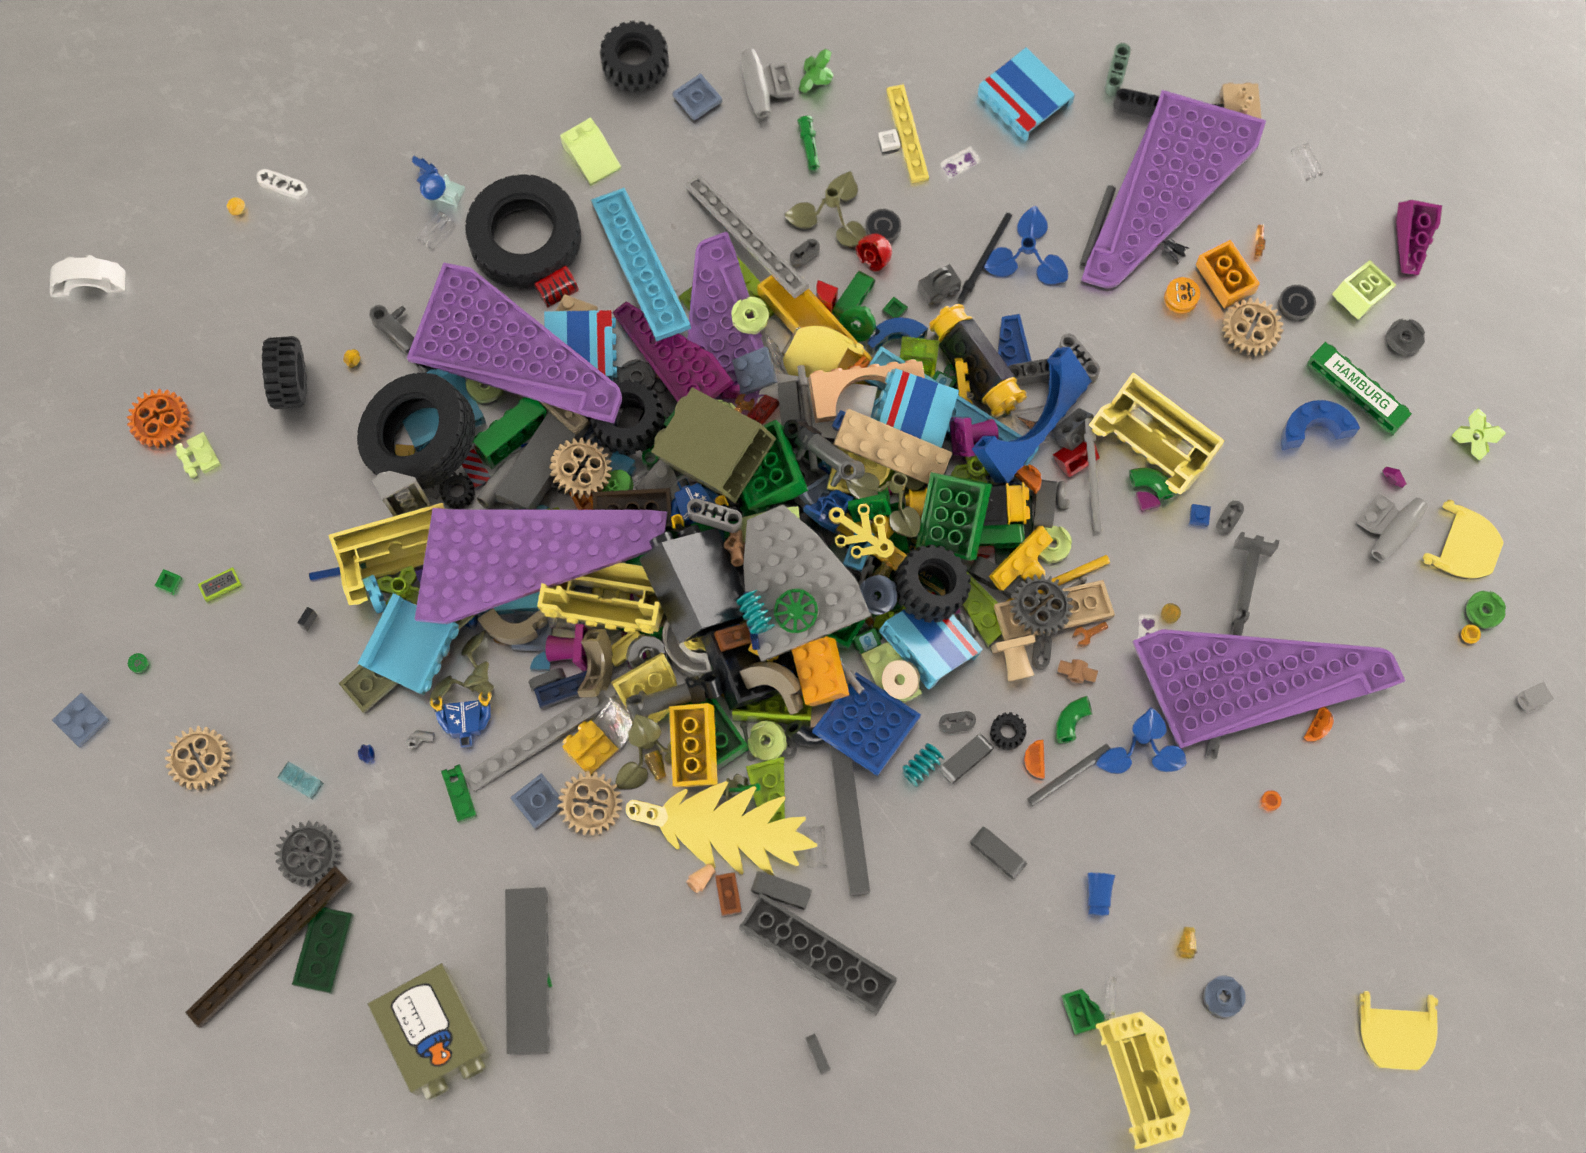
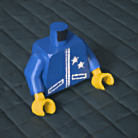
M687 478L681 479L677 482L680 491L674 494L675 499L671 501L672 526L676 528V524H682L684 528L696 523L688 517L687 504L690 500L697 498L720 506L723 504L728 506L726 497L718 495L707 487H702L700 483L691 486ZM695 507L691 511L694 513H698L701 511V509Z
M481 692L478 697L479 700L443 704L444 707H441L442 697L439 696V704H434L431 698L430 703L435 708L434 711L439 725L446 733L451 734L453 738H460V747H471L472 736L481 735V730L486 728L491 718V704L489 703L492 698L491 692L488 693V699L483 698V692Z

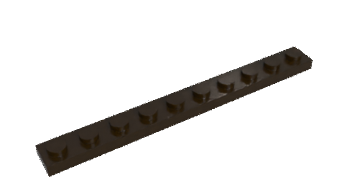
M336 866L332 868L209 988L185 1014L197 1027L201 1028L318 914L350 880Z

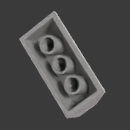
M387 471L379 473L372 479L381 499L393 517L432 506L415 477Z

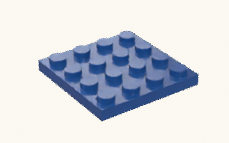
M856 672V679L865 690L858 694L850 683L847 684L849 696L835 700L813 728L812 733L878 776L918 722L921 714L900 700L890 696L885 690Z

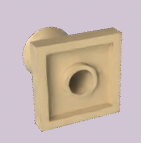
M1034 634L998 642L991 646L992 654L1004 652L1008 682L1034 676L1025 647L1036 642Z

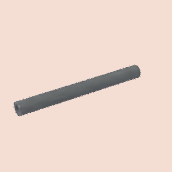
M1108 185L1080 261V265L1086 267L1100 235L1116 190L1114 186Z
M1108 744L1103 745L1028 797L1027 800L1030 805H1036L1095 764L1102 754L1111 749Z

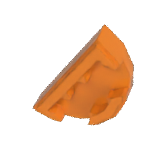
M1028 464V466L1024 465L1016 472L1015 476L1024 482L1035 494L1040 490L1042 484L1041 473L1036 467Z
M1322 707L1319 709L1304 736L1306 741L1319 740L1332 729L1334 719L1328 708Z
M1044 739L1032 743L1024 756L1026 769L1031 775L1040 779L1045 778Z

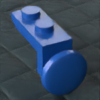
M414 155L412 162L420 168V173L422 174L416 180L420 184L422 196L428 200L439 199L445 192V180L432 163L429 164L424 158L419 159Z

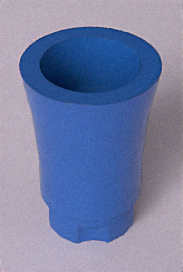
M1087 873L1089 914L1107 916L1109 915V908H1111L1115 875Z

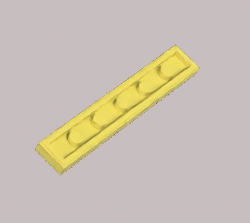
M904 84L887 87L886 92L911 184L929 180V175Z

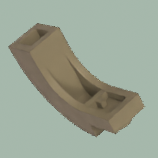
M492 608L477 620L493 639L504 644L520 645L538 638L535 630L546 626L547 621L550 619L539 610L521 623H509L504 621Z
M605 629L588 630L581 641L587 656L588 668L586 677L577 691L580 697H597L601 690H607L613 671V653L610 639Z
M757 662L739 671L747 689L758 685H770L777 689L782 695L790 715L798 713L803 708V700L797 694V691L801 688L800 681L786 667L773 662Z

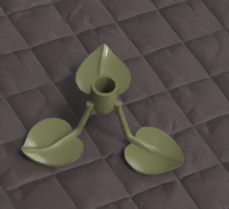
M851 171L838 176L828 185V188L825 190V198L822 199L816 212L814 205L808 202H801L784 213L785 218L792 225L799 228H810L817 223L816 215H819L824 204L830 208L837 207L840 222L843 226L836 232L837 241L844 246L855 247L858 245V241L866 236L865 229L860 223L856 221H850L847 225L844 223L840 209V199L848 201L853 199L858 193V186Z
M895 471L891 481H887L880 488H878V478L871 473L865 472L864 476L858 480H846L849 492L856 499L878 495V492L883 491L887 487L893 493L899 494V511L891 513L889 525L899 535L910 538L917 536L920 530V517L912 507L902 509L903 490L905 486L911 490H918L925 483Z
M485 630L473 636L461 651V654L463 656L467 655L475 667L473 673L467 677L464 683L452 679L451 675L442 679L431 693L430 706L431 698L433 702L437 701L439 696H444L454 683L468 688L472 692L477 691L479 694L483 692V698L488 696V693L493 690L494 686L488 681L489 663L485 661L477 665L472 657V651L478 648L484 634H486Z
M636 714L629 729V742L639 748V764L628 762L622 766L615 781L618 789H634L643 785L647 780L648 772L646 768L642 767L643 748L651 749L656 744L663 752H667L664 757L665 761L672 764L671 741L668 743L667 748L663 747L657 740L661 735L659 725L647 717Z

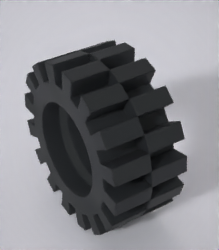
M455 472L443 484L440 483V496L449 508L455 507V509H459L461 506L463 509L465 508L464 505H470V500H474L475 488L467 475L463 476L462 473L457 475ZM453 486H463L464 493L460 497L452 496L450 490Z
M1005 712L1001 716L999 714L994 719L990 735H992L991 739L996 742L995 745L997 747L999 745L1001 749L1007 748V750H1011V748L1015 749L1018 745L1022 744L1027 733L1026 723H1023V718L1020 719L1018 714L1012 715L1013 712H1009V714ZM1005 724L1014 726L1016 729L1015 736L1012 738L1004 737L1001 733V727Z

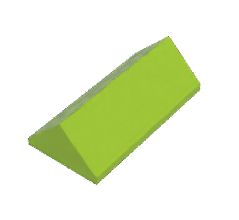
M778 695L733 709L732 719L733 721L752 723L761 721L782 722L787 725L795 720H800L805 726L811 727L812 706L805 705L804 697L801 696L803 708L798 713L790 715L782 695Z

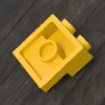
M590 720L588 723L587 721L582 722L577 728L579 731L574 736L572 734L568 735L563 741L564 745L562 748L585 773L589 771L590 776H592L619 749Z

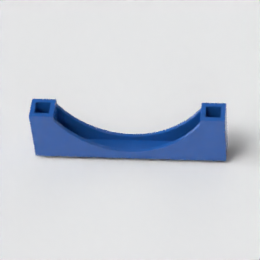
M1070 347L1056 348L1047 359L1050 371L1048 397L1044 410L1036 424L1023 436L1008 442L998 440L996 436H982L972 448L995 483H1008L1014 478L1016 472L1035 453V449L1045 441L1049 432L1056 427L1059 420L1066 415L1068 409L1077 402L1078 397L1087 390L1088 385L1092 382Z

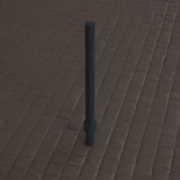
M1007 212L971 276L964 282L963 290L957 298L958 302L964 303L968 294L973 291L974 283L1011 220L1012 214Z

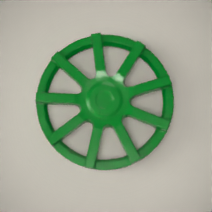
M802 589L787 590L777 598L774 606V617L777 624L783 630L790 633H802L813 626L818 616L816 600L810 593ZM792 593H800L797 602H794ZM805 594L811 600L801 605L802 598ZM787 595H789L791 601L790 605L782 601ZM812 603L814 604L815 613L804 610L805 607ZM779 604L785 606L788 610L778 612ZM788 614V618L781 623L778 616ZM804 614L814 616L810 624L803 618ZM791 619L794 620L793 630L785 627ZM798 619L804 623L805 628L797 630Z

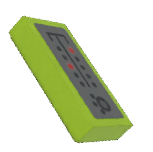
M232 567L199 583L198 586L205 601L209 602L242 586L235 569Z

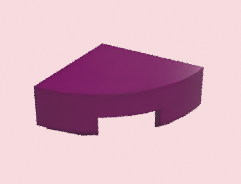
M731 385L721 393V398H740V386Z
M1386 466L1382 470L1387 478L1390 476L1396 482V486L1403 488L1407 484L1399 469Z
M1136 493L1142 511L1161 505L1158 498L1151 493Z

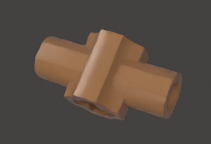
M740 530L736 533H730L727 541L724 542L725 549L731 553V563L734 566H741L744 563L745 542Z
M1072 659V663L1060 660L1057 671L1068 675L1067 679L1074 683H1083L1084 680L1095 683L1098 670L1088 668V663L1079 659Z

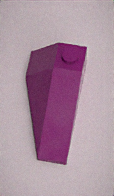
M1416 200L1398 203L1396 221L1401 273L1419 275L1427 256V249L1434 240L1432 237L1440 225L1442 205Z

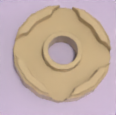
M899 659L890 662L884 668L882 684L890 696L896 699H904L912 696L919 688L920 674L913 663ZM899 674L905 677L903 685L897 680Z

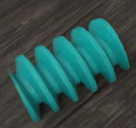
M758 590L746 593L736 601V604L741 606L740 612L745 613L743 618L748 620L746 625L752 627L750 629L751 634H761L775 626V624L768 625V622L772 619L771 617H764L768 610H761L765 605L764 603L757 602L761 596H754Z
M929 743L925 745V749L919 750L920 755L915 754L914 760L910 759L908 765L902 767L904 776L916 787H918L917 779L922 782L924 781L922 774L929 776L928 769L935 771L934 763L939 766L941 765L939 758L945 760L939 750Z

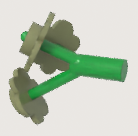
M736 774L732 780L727 778L728 785L723 792V796H726L728 801L731 794L738 795L754 786L756 787L755 792L761 790V786L759 783L749 785L747 784V777Z

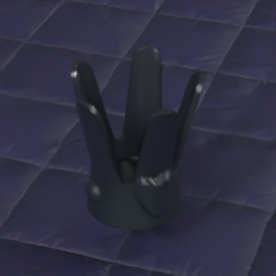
M1172 238L1168 239L1167 242L1163 241L1165 245L1162 250L1169 253L1179 264V257L1175 253L1185 257V250L1189 249V247L1176 243Z

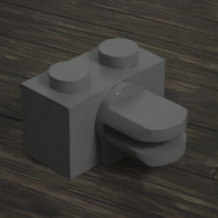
M951 264L933 271L918 281V290L929 306L933 303H940L948 295H955L961 287V280Z

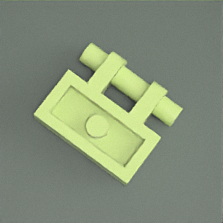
M204 432L186 440L189 445L188 448H184L181 443L175 445L176 455L178 459L182 460L183 468L190 478H195L198 475L195 470L199 468L205 474L221 465ZM194 454L196 461L191 462L189 456Z

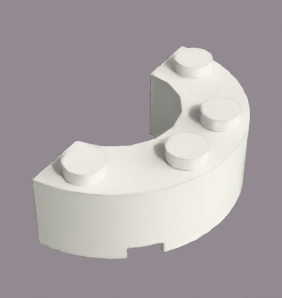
M90 255L83 258L66 257L65 260L54 264L50 270V295L52 297L68 296L71 289L80 286L97 287L107 293L125 291V270L118 263L96 259Z
M668 620L665 621L662 635L663 644L671 664L681 673L691 677L698 675L700 678L704 673L712 672L707 653L693 652L685 646L684 642L679 644Z

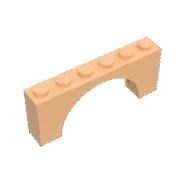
M908 360L901 364L890 362L884 366L872 364L867 368L854 366L850 370L836 368L831 370V372H824L823 370L814 371L813 374H810L808 381L815 423L834 421L839 395L856 382L875 380L885 383L886 375L892 369H899L925 378L922 361Z

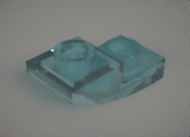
M289 761L277 777L312 800L324 784L321 780Z

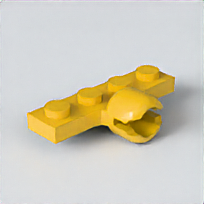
M847 513L846 517L853 521L852 516ZM884 516L886 520L884 525L886 538L889 539L894 531L889 525V518ZM878 518L876 523L882 524L883 519ZM873 521L870 525L871 533L875 534V537L879 539L878 528L874 525ZM855 522L857 525L863 528L861 522ZM840 524L837 528V531L845 537L854 535V532L843 524ZM882 545L880 548L881 550L886 551L888 549V546ZM895 546L894 552L890 557L881 558L877 554H871L894 571L897 570L900 563L907 556Z
M1038 526L989 575L1000 591H1004L1019 575L1024 581L1027 577L1032 580L1035 574L1038 579H1040L1042 574L1045 576V570L1037 559L1038 555L1053 541L1045 528Z

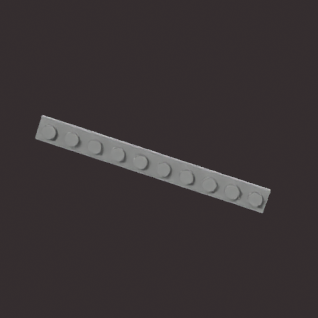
M700 174L685 183L686 188L794 298L809 289V284Z
M631 669L611 680L608 689L601 690L597 697L583 698L463 774L474 792L478 791L577 728L582 722L588 721L621 700L611 682L631 671Z

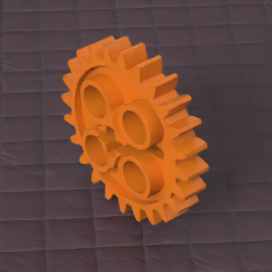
M158 389L156 394L153 390H151L150 395L144 392V398L137 397L138 404L132 402L135 408L128 410L132 414L127 416V419L130 421L127 425L131 428L129 431L137 441L140 440L142 445L146 443L148 447H151L153 443L156 448H159L160 443L166 447L168 441L173 445L174 438L180 440L179 433L185 434L182 428L189 427L185 422L190 420L187 415L190 412L186 408V403L183 402L180 396L177 397L175 392L170 394L168 389L165 390L164 394L161 389ZM166 404L164 408L160 409V406ZM149 413L147 417L143 418L144 414ZM174 419L172 423L168 424L169 420ZM157 428L155 432L151 433L152 429Z

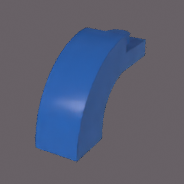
M909 318L888 319L876 326L875 335L871 336L867 341V351L873 355L881 346L892 340H903L915 347L927 336L928 328L922 323Z

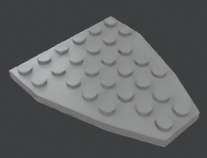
M781 505L747 520L744 552L745 594L758 590L754 596H761L757 602L765 604L761 610H768L764 617L772 618L768 625L775 624L773 628L764 633L754 634L756 640L753 642L762 662L871 616L854 576L823 540L788 508ZM789 589L807 591L814 597L818 606V616L811 628L802 633H790L783 630L777 624L774 617V606L777 598ZM792 593L794 602L798 601L800 593ZM805 594L802 598L801 605L811 600ZM789 595L782 599L788 605L791 604ZM779 604L778 612L788 610L785 606ZM810 604L804 610L815 613L814 604ZM788 614L778 616L781 623L788 618ZM804 614L803 618L810 624L814 616ZM791 619L785 627L793 630L794 620ZM798 619L797 630L805 628L804 623Z

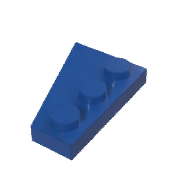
M1020 314L1004 316L1001 319L998 354L1007 366L1032 361Z

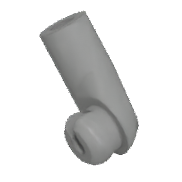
M1064 481L1058 482L1056 490L1057 506L1060 509H1068L1070 504L1069 499H1064L1067 483Z
M962 613L955 614L956 619L966 628L968 633L973 638L976 637L977 634L972 619Z
M417 730L407 738L406 746L413 749L423 741L433 742L435 733Z

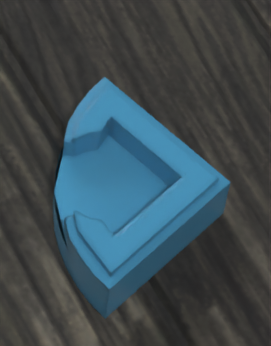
M546 651L538 654L533 659L530 670L550 671L551 662L547 660Z

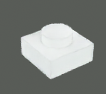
M896 129L878 133L882 152L900 148Z

